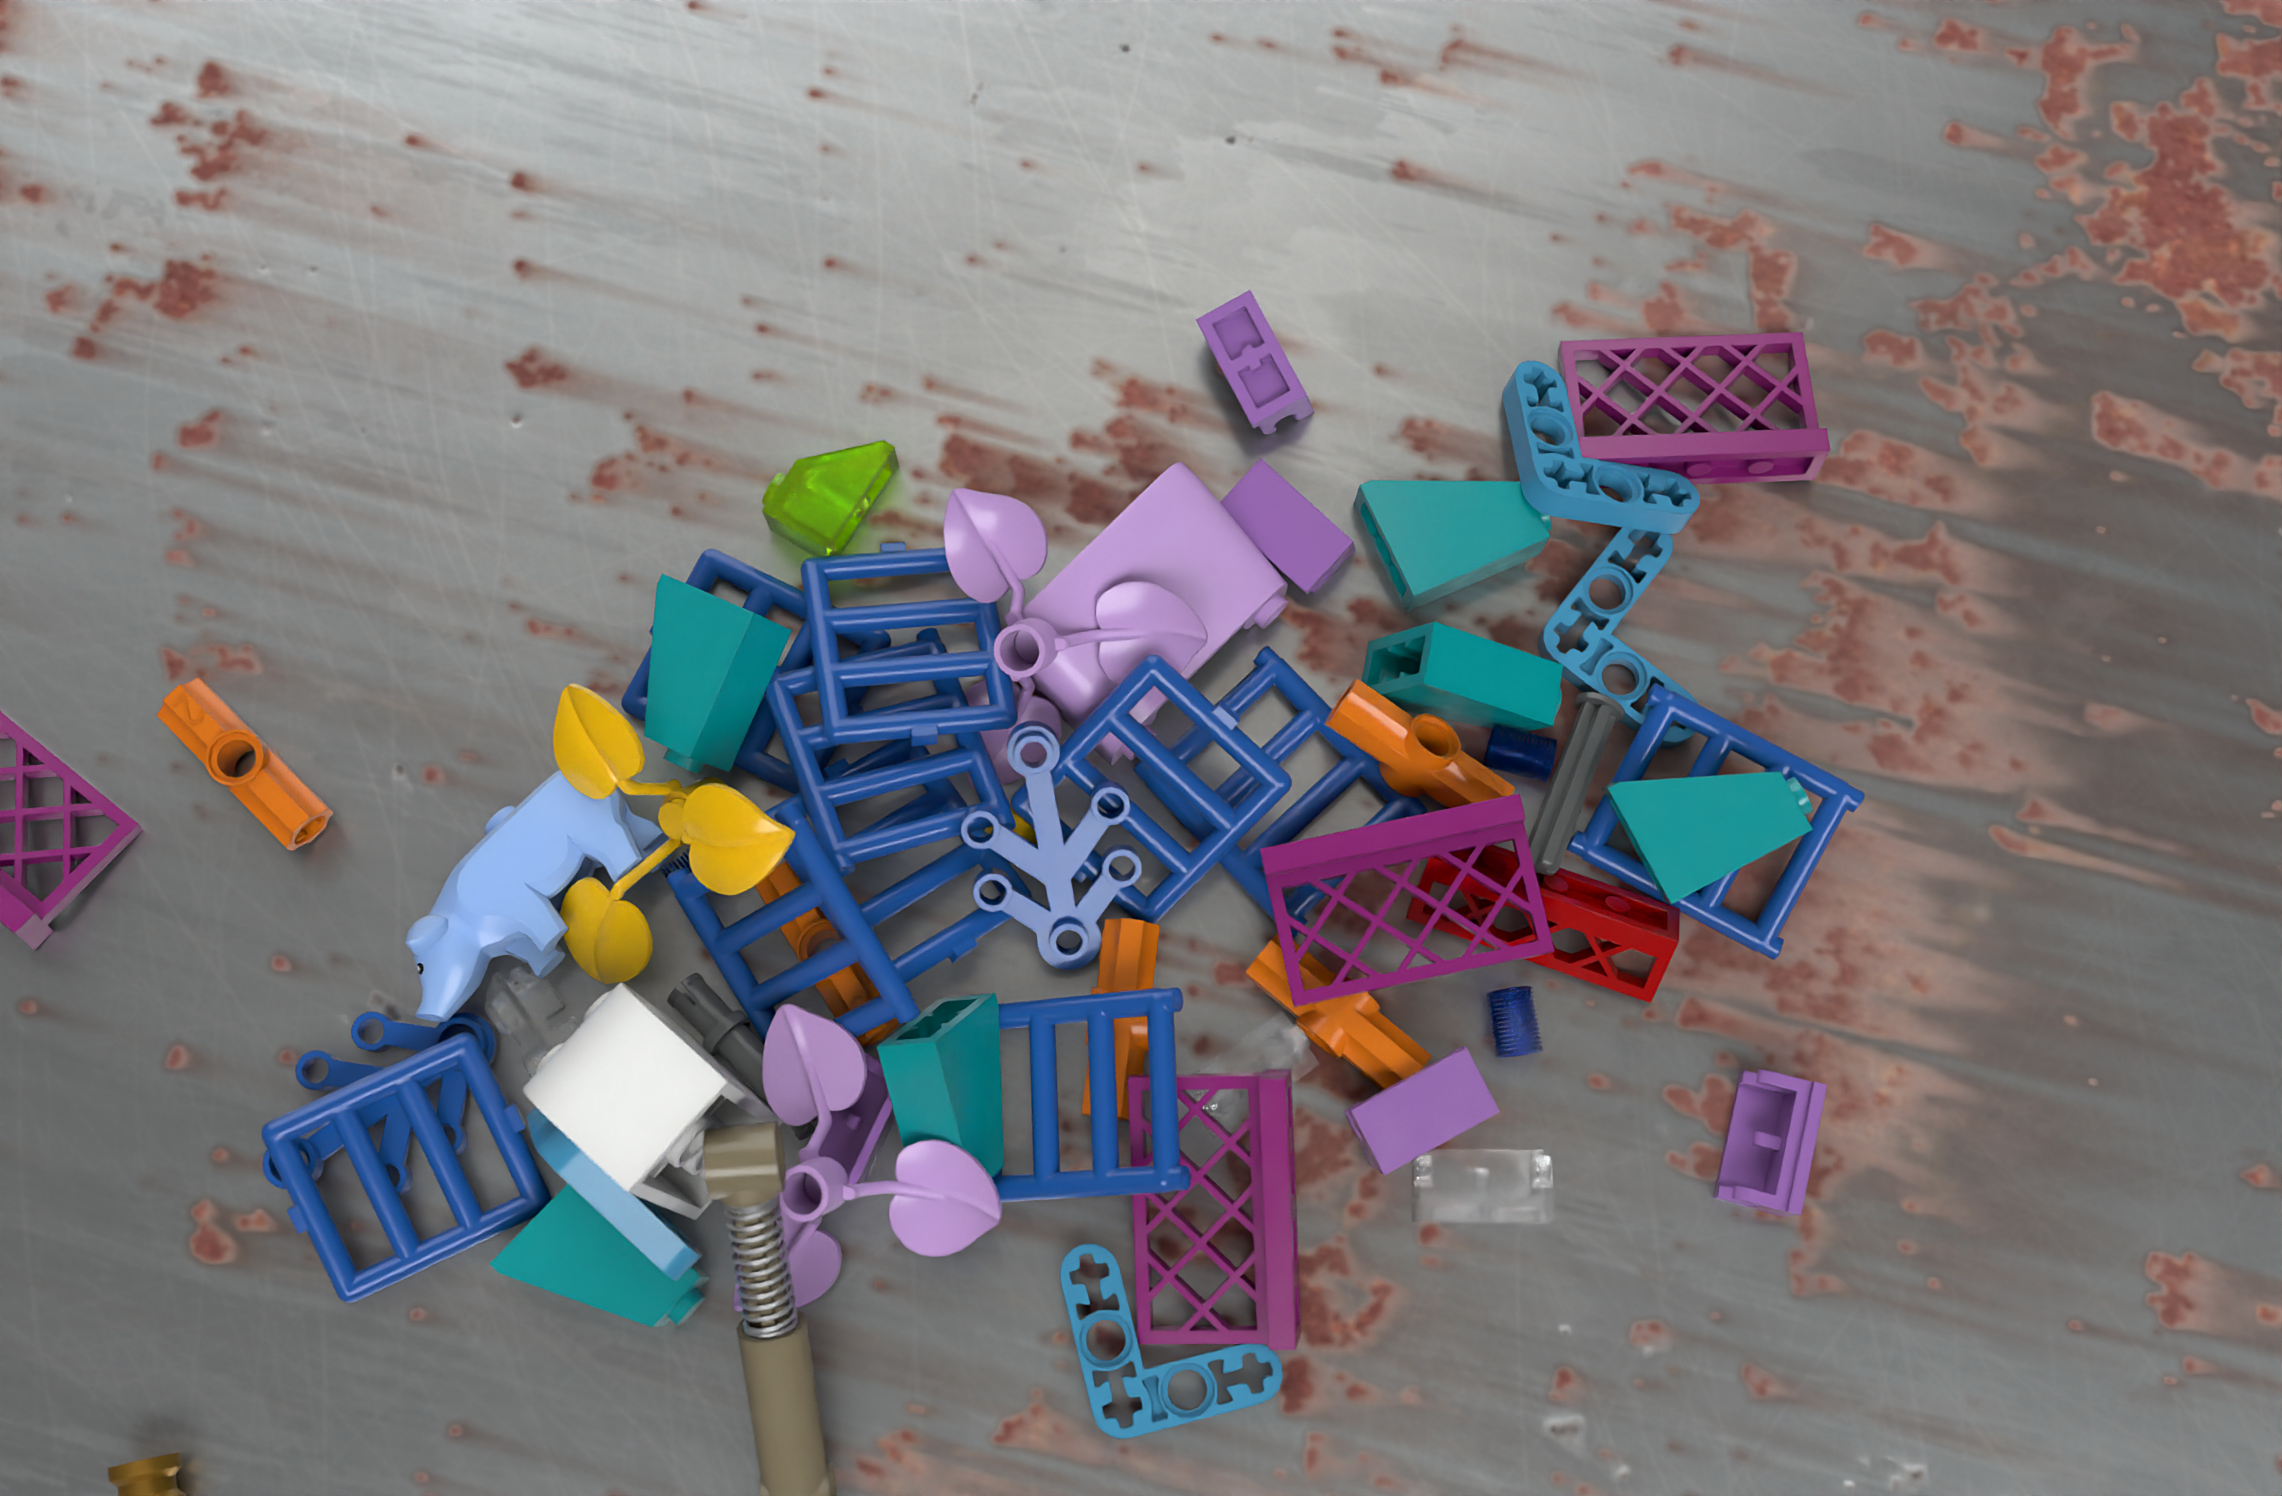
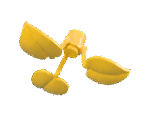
M575 683L569 684L563 689L554 723L553 749L557 765L566 780L577 791L593 799L609 797L618 787L628 795H664L665 797L659 809L658 819L662 830L670 839L617 881L611 891L597 879L585 877L569 888L561 905L560 915L569 928L563 937L571 955L579 966L593 979L601 981L604 985L625 982L644 970L653 950V938L644 915L635 905L622 900L624 893L674 850L687 844L691 845L689 851L690 867L700 883L719 894H739L761 882L776 868L789 849L795 837V831L770 818L746 796L728 787L722 780L716 777H705L685 787H682L675 778L665 783H640L632 780L631 777L637 775L643 769L645 755L641 741L631 724L611 704L590 689Z

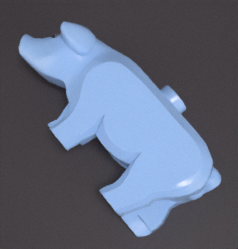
M560 770L537 787L516 808L514 806H507L499 810L486 824L484 829L486 836L450 873L429 914L416 921L408 930L405 944L413 952L422 985V1002L415 1016L436 1022L447 1021L480 986L487 971L489 961L493 957L511 955L530 964L539 979L548 975L563 961L566 955L557 942L569 930L559 914L564 896L569 888L585 877H592L595 868L602 866L607 869L610 877L616 883L664 844L668 838L652 821L633 815L622 793L623 791L619 787L609 797L593 799L577 791L566 780ZM673 852L650 870V872L657 871L673 855Z

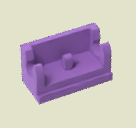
M1251 290L1196 319L1253 428L1259 426L1263 434H1272L1277 429L1275 424L1282 418L1293 415L1295 419L1301 420L1314 413L1304 388Z
M1261 458L1220 501V504L1261 553L1305 594L1309 592L1314 594L1346 559L1356 551L1354 542Z
M1465 1046L1458 1047L1444 1058L1361 1103L1358 1102L1344 1110L1370 1166L1383 1175L1394 1171L1500 1112L1471 1054Z
M865 1052L867 1078L864 1090L860 1098L851 1107L840 1111H831L832 1126L818 1151L819 1157H828L837 1161L846 1171L849 1183L851 1184L866 1182L896 1119L881 1061Z
M1758 1069V1073L1745 1070L1739 1072L1713 1199L1781 1217L1801 1215L1827 1089L1826 1084Z

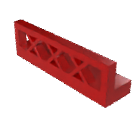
M1496 845L1485 846L1472 868L1506 888L1519 868L1515 852ZM1474 849L1451 854L1466 863ZM1438 857L1425 859L1424 868L1416 887L1429 895L1434 881L1451 887L1460 871ZM1560 867L1553 875L1536 873L1550 934L1571 928L1583 932L1591 947L1571 954L1556 949L1553 943V953L1524 960L1651 1003L1679 943L1680 909ZM1466 875L1458 890L1461 891L1468 905L1454 911L1481 927L1500 896ZM1520 878L1512 893L1526 901ZM1412 896L1406 919L1426 925L1435 910ZM1508 901L1502 906V908L1507 906L1522 911ZM1524 911L1522 913L1530 926L1510 933L1495 928L1492 922L1487 930L1488 933L1510 947L1535 942L1533 940H1536L1530 915ZM1442 914L1433 927L1434 929L1472 941L1475 937L1474 934ZM1482 939L1479 942L1481 945L1497 950ZM1632 949L1650 955L1653 959L1643 979L1618 970L1611 956Z

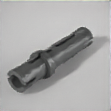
M699 973L691 974L680 983L697 999L698 1003L696 1004L687 993H682L675 987L668 997V1004L672 1008H676L705 1038L702 1044L703 1047L713 1056L721 1055L769 1105L762 1081L765 1044L749 1029L751 1021L742 1011L736 1010L733 1012L708 986ZM810 1122L800 1126L786 1124L799 1141L808 1138L816 1129Z

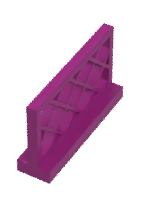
M1803 332L1560 341L1558 348L1560 374L1566 385L1582 457L1671 471L1688 479L1693 485L1815 480L1830 452L1827 428H1819ZM1788 353L1790 373L1781 382L1754 363L1761 354ZM1717 355L1735 369L1718 384L1694 366L1701 356ZM1641 358H1658L1674 371L1658 387L1633 367ZM1598 360L1613 373L1597 389L1577 374L1575 361ZM1742 375H1745L1769 393L1755 410L1728 391ZM1681 377H1684L1708 395L1694 412L1667 393ZM1621 379L1647 397L1633 414H1630L1606 396ZM1792 383L1794 387V392L1791 389H1789ZM1580 395L1586 399V401L1582 405ZM1776 400H1779L1798 414L1800 429H1779L1762 415ZM1718 402L1741 419L1743 423L1735 431L1719 432L1701 418ZM1657 404L1681 422L1682 425L1673 434H1657L1640 420ZM1594 407H1597L1621 425L1612 436L1585 437L1583 419ZM1599 485L1600 488H1609L1603 485Z
M0 711V739L11 738L16 742V767L0 768V781L16 780L15 809L0 811V824L15 823V853L0 854V867L14 866V878L0 868V922L35 950L54 932L48 924L143 829L129 815ZM29 754L38 760L41 765H29ZM57 776L63 781V805L28 808L29 779ZM76 792L89 803L76 804ZM105 815L118 826L100 845L76 847V817ZM63 818V849L28 851V821ZM76 860H84V861L76 868ZM63 861V881L43 901H40L27 890L28 864Z
M1520 793L1261 848L1262 865L1294 1008L1553 953L1554 947L1524 826L1526 818ZM1512 841L1519 868L1506 888L1472 868L1485 846ZM1474 849L1466 863L1451 854ZM1438 857L1460 871L1441 902L1408 882L1413 871L1423 859ZM1409 863L1401 877L1386 868ZM1373 870L1395 884V887L1376 916L1343 895L1358 873ZM1466 875L1500 896L1481 927L1447 907ZM1345 876L1337 890L1322 882ZM1520 878L1526 901L1512 893ZM1310 884L1331 898L1312 929L1287 915L1283 889ZM1402 889L1435 910L1416 941L1383 921V918ZM1506 901L1530 915L1536 939L1535 942L1510 947L1487 932ZM1338 903L1371 923L1351 955L1318 935ZM1441 914L1475 935L1460 958L1445 961L1422 946ZM1291 928L1306 937L1297 952L1295 951ZM1377 928L1410 948L1397 971L1379 974L1357 960ZM1481 939L1497 949L1472 955ZM1312 942H1315L1346 962L1332 985L1304 990L1298 964ZM1416 953L1432 962L1431 964L1407 969ZM1352 967L1368 976L1343 982Z
M1265 1069L1263 1072L1176 1074L1177 1098L1190 1109L1179 1121V1132L1196 1115L1224 1143L1201 1168L1180 1149V1165L1188 1166L1192 1176L1191 1185L1188 1190H1179L1169 1201L1160 1193L1132 1195L1138 1344H1269V1350H1296L1301 1336L1292 1070ZM1149 1074L1130 1075L1128 1077L1131 1167L1148 1166L1153 1161V1150L1147 1155L1146 1133L1152 1137L1151 1121L1145 1116L1144 1091H1150ZM1219 1089H1248L1249 1117L1233 1134L1203 1107ZM1186 1090L1208 1091L1197 1102ZM1248 1129L1250 1132V1151L1238 1141ZM1229 1149H1232L1251 1168V1184L1235 1201L1206 1174ZM1197 1182L1226 1208L1223 1214L1204 1234L1197 1230L1175 1208ZM1251 1195L1253 1218L1241 1208ZM1149 1200L1160 1209L1150 1222ZM1232 1215L1254 1237V1250L1238 1267L1209 1241ZM1165 1216L1194 1242L1172 1267L1165 1263L1150 1248V1232ZM1200 1249L1228 1275L1224 1282L1206 1300L1177 1274ZM1253 1263H1255V1284L1243 1274ZM1151 1266L1163 1276L1153 1287ZM1236 1282L1256 1302L1257 1325L1231 1326L1212 1306ZM1168 1283L1197 1309L1182 1326H1154L1153 1298ZM1204 1316L1213 1326L1194 1325Z

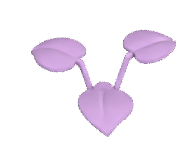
M957 488L951 492L944 517V546L948 566L954 580L969 597L980 603L997 601L1009 589L1012 590L1013 594L1010 612L1005 616V621L1009 626L1003 629L995 640L994 657L1000 669L1010 675L1018 720L1009 729L980 732L1001 785H1005L1025 777L1012 768L1007 757V740L1011 731L1016 726L1026 721L1043 722L1053 729L1058 741H1060L1062 732L1061 713L1052 701L1032 695L1035 683L1030 677L1052 664L1059 651L1091 642H1101L1098 653L1100 666L1107 677L1119 685L1146 656L1151 654L1161 656L1178 673H1181L1195 655L1207 644L1208 632L1199 615L1184 599L1162 586L1142 581L1125 582L1116 585L1099 597L1096 604V617L1100 629L1058 637L1055 629L1048 622L1039 618L1024 619L1022 610L1025 588L1020 580L1028 579L1038 574L1046 562L1048 536L1043 522L1033 509L1012 497L968 488ZM985 680L973 685L965 693L969 706L990 705ZM1017 681H1019V683L1022 685V689H1021V687L1016 683ZM1038 742L1027 743L1021 750L1023 759L1032 763L1042 760L1046 754L1045 747ZM968 772L969 784L972 788H975Z
M786 1004L780 1006L766 1036L762 1063L764 1092L773 1112L788 1125H804L818 1117V1125L807 1147L799 1151L801 1164L786 1170V1188L784 1192L779 1193L780 1200L778 1204L782 1209L780 1215L783 1218L782 1227L785 1230L784 1238L787 1242L785 1249L789 1254L787 1260L790 1263L789 1271L792 1275L791 1283L794 1287L793 1294L796 1299L794 1303L796 1308L822 1296L837 1279L842 1260L841 1247L831 1234L819 1229L818 1226L822 1221V1215L837 1209L845 1200L884 1193L895 1194L889 1206L891 1228L905 1247L925 1256L939 1257L958 1252L973 1243L985 1232L997 1226L1001 1221L1002 1206L992 1178L977 1159L955 1144L941 1140H922L906 1146L897 1157V1181L883 1180L851 1184L849 1183L846 1171L837 1161L828 1157H819L818 1151L832 1126L830 1111H840L849 1108L860 1098L867 1078V1062L860 1043L842 1025L794 1004ZM735 1282L733 1308L736 1311L742 1312L744 1308L739 1304L742 1297L737 1292L740 1285Z

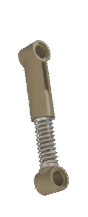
M773 1120L705 1129L703 1157L707 1188L710 1198L723 1203L726 1209L725 1216L730 1218L726 1224L731 1229L728 1234L729 1239L733 1241L730 1248L735 1252L732 1260L737 1263L734 1267V1272L738 1274L735 1279L736 1284L740 1285L737 1292L742 1297L739 1304L744 1308L741 1312L744 1319L740 1321L736 1330L760 1469V1496H837L833 1465L831 1461H827L806 1318L804 1313L799 1311L794 1304L796 1299L793 1294L794 1287L791 1283L790 1263L787 1260L789 1254L785 1249L787 1242L784 1238L785 1230L782 1227L783 1218L780 1215L782 1209L778 1204L780 1200L779 1193L784 1192L786 1188L785 1153L779 1122Z

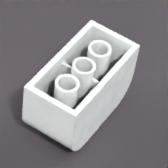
M622 982L593 1003L584 1017V1022L565 1043L553 1048L541 1060L536 1069V1074L522 1088L531 1102L626 1192L694 1220L713 1201L708 1192L704 1169L703 1137L705 1129L777 1120L779 1125L783 1123L767 1103L711 1055L690 1034L660 1009Z

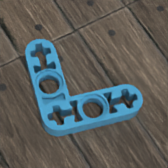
M1525 361L1517 366L1503 389L1502 398L1522 492L1533 508L1552 517L1657 533L1675 534L1683 530L1700 505L1699 493L1688 479L1671 471L1582 457L1567 389L1562 377L1555 369L1538 361ZM1532 430H1538L1550 436L1556 445L1543 442L1535 436ZM1599 485L1609 487L1617 492L1624 502L1613 500L1600 489Z
M1622 527L1548 620L1538 638V650L1541 658L1562 664V677L1580 691L1599 693L1617 701L1625 710V715L1621 722L1637 733L1651 707L1645 704L1638 713L1631 706L1645 694L1649 685L1652 687L1654 684H1658L1697 704L1698 702L1683 687L1611 634L1669 560L1673 551L1671 534ZM1645 536L1654 543L1650 549L1652 556L1649 554L1643 556L1629 574L1626 569L1620 566L1634 548L1635 544L1632 541L1638 542ZM1600 579L1615 583L1622 594L1620 606L1612 610L1597 607L1589 596L1590 584ZM1574 605L1578 611L1572 610L1571 606ZM1582 615L1587 621L1591 622L1577 641V646L1583 652L1581 653L1574 648L1569 650L1567 654L1560 652L1556 648L1560 637L1554 631L1556 630L1563 635L1568 633ZM1596 625L1602 626L1603 630L1600 631ZM1612 664H1621L1629 668L1635 678L1633 692L1624 696L1609 692L1602 681L1604 668ZM1682 724L1680 725L1684 727L1683 729L1674 725L1667 731L1659 748L1671 749L1681 746L1695 731Z
M537 1107L526 1116L534 1146L542 1158L667 1276L677 1281L701 1257V1253L695 1245L650 1201L626 1192Z
M1082 1244L1072 1249L1064 1258L1060 1268V1282L1092 1414L1098 1427L1105 1434L1117 1439L1133 1438L1261 1404L1271 1399L1279 1390L1283 1379L1282 1364L1277 1354L1269 1350L1268 1346L1262 1344H1235L1144 1368L1120 1269L1114 1255L1105 1247L1097 1244ZM1092 1254L1096 1264L1106 1263L1109 1268V1276L1102 1278L1099 1284L1103 1301L1115 1294L1118 1299L1119 1310H1098L1081 1320L1078 1317L1076 1305L1090 1304L1084 1284L1073 1285L1070 1272L1080 1268L1079 1257ZM1101 1320L1116 1322L1125 1333L1126 1343L1123 1351L1119 1356L1111 1360H1101L1094 1357L1086 1344L1088 1330L1093 1324ZM1247 1353H1253L1258 1363L1268 1362L1270 1374L1261 1378V1390L1251 1392L1249 1386L1243 1382L1227 1385L1225 1387L1231 1395V1400L1217 1403V1382L1208 1367L1209 1362L1222 1359V1374L1242 1368V1356ZM1129 1361H1133L1136 1375L1122 1376V1380L1128 1397L1139 1396L1142 1408L1132 1412V1424L1120 1427L1117 1417H1105L1102 1406L1111 1403L1113 1397L1109 1379L1096 1386L1092 1372L1094 1370L1114 1371ZM1182 1370L1198 1372L1206 1383L1207 1393L1204 1401L1198 1407L1191 1410L1177 1408L1168 1396L1170 1379Z

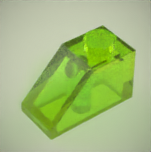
M885 440L796 459L786 475L782 472L777 474L764 493L762 504L765 507L762 513L769 529L814 557L841 555L899 468L895 446Z

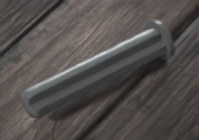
M1582 692L1575 699L1574 705L1578 710L1528 839L1536 873L1553 875L1559 870L1613 725L1620 723L1625 715L1624 708L1617 701L1599 693Z

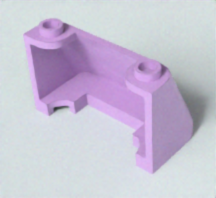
M1180 461L1163 472L1023 608L1022 616L1024 619H1042L1055 629L1058 637L1068 636L1088 630L1100 629L1096 617L1097 600L1112 587L1133 581L1150 582L1162 586L1184 599L1199 615L1208 632L1207 644L1180 673L1188 681L1241 627L1246 630L1257 623L1264 629L1270 625L1288 604V601L1283 597L1286 594L1288 584L1204 483ZM1091 642L1059 651L1052 664L1030 676L1035 683L1034 692L1038 696L1052 701L1058 707L1061 718L1074 731L1118 686L1107 677L1100 666L1098 653L1101 642ZM1158 689L1150 690L1128 713L1155 737L1156 732L1150 726L1156 718L1157 711L1169 699ZM1111 732L1094 748L1110 766H1113L1123 755L1129 760L1136 757Z

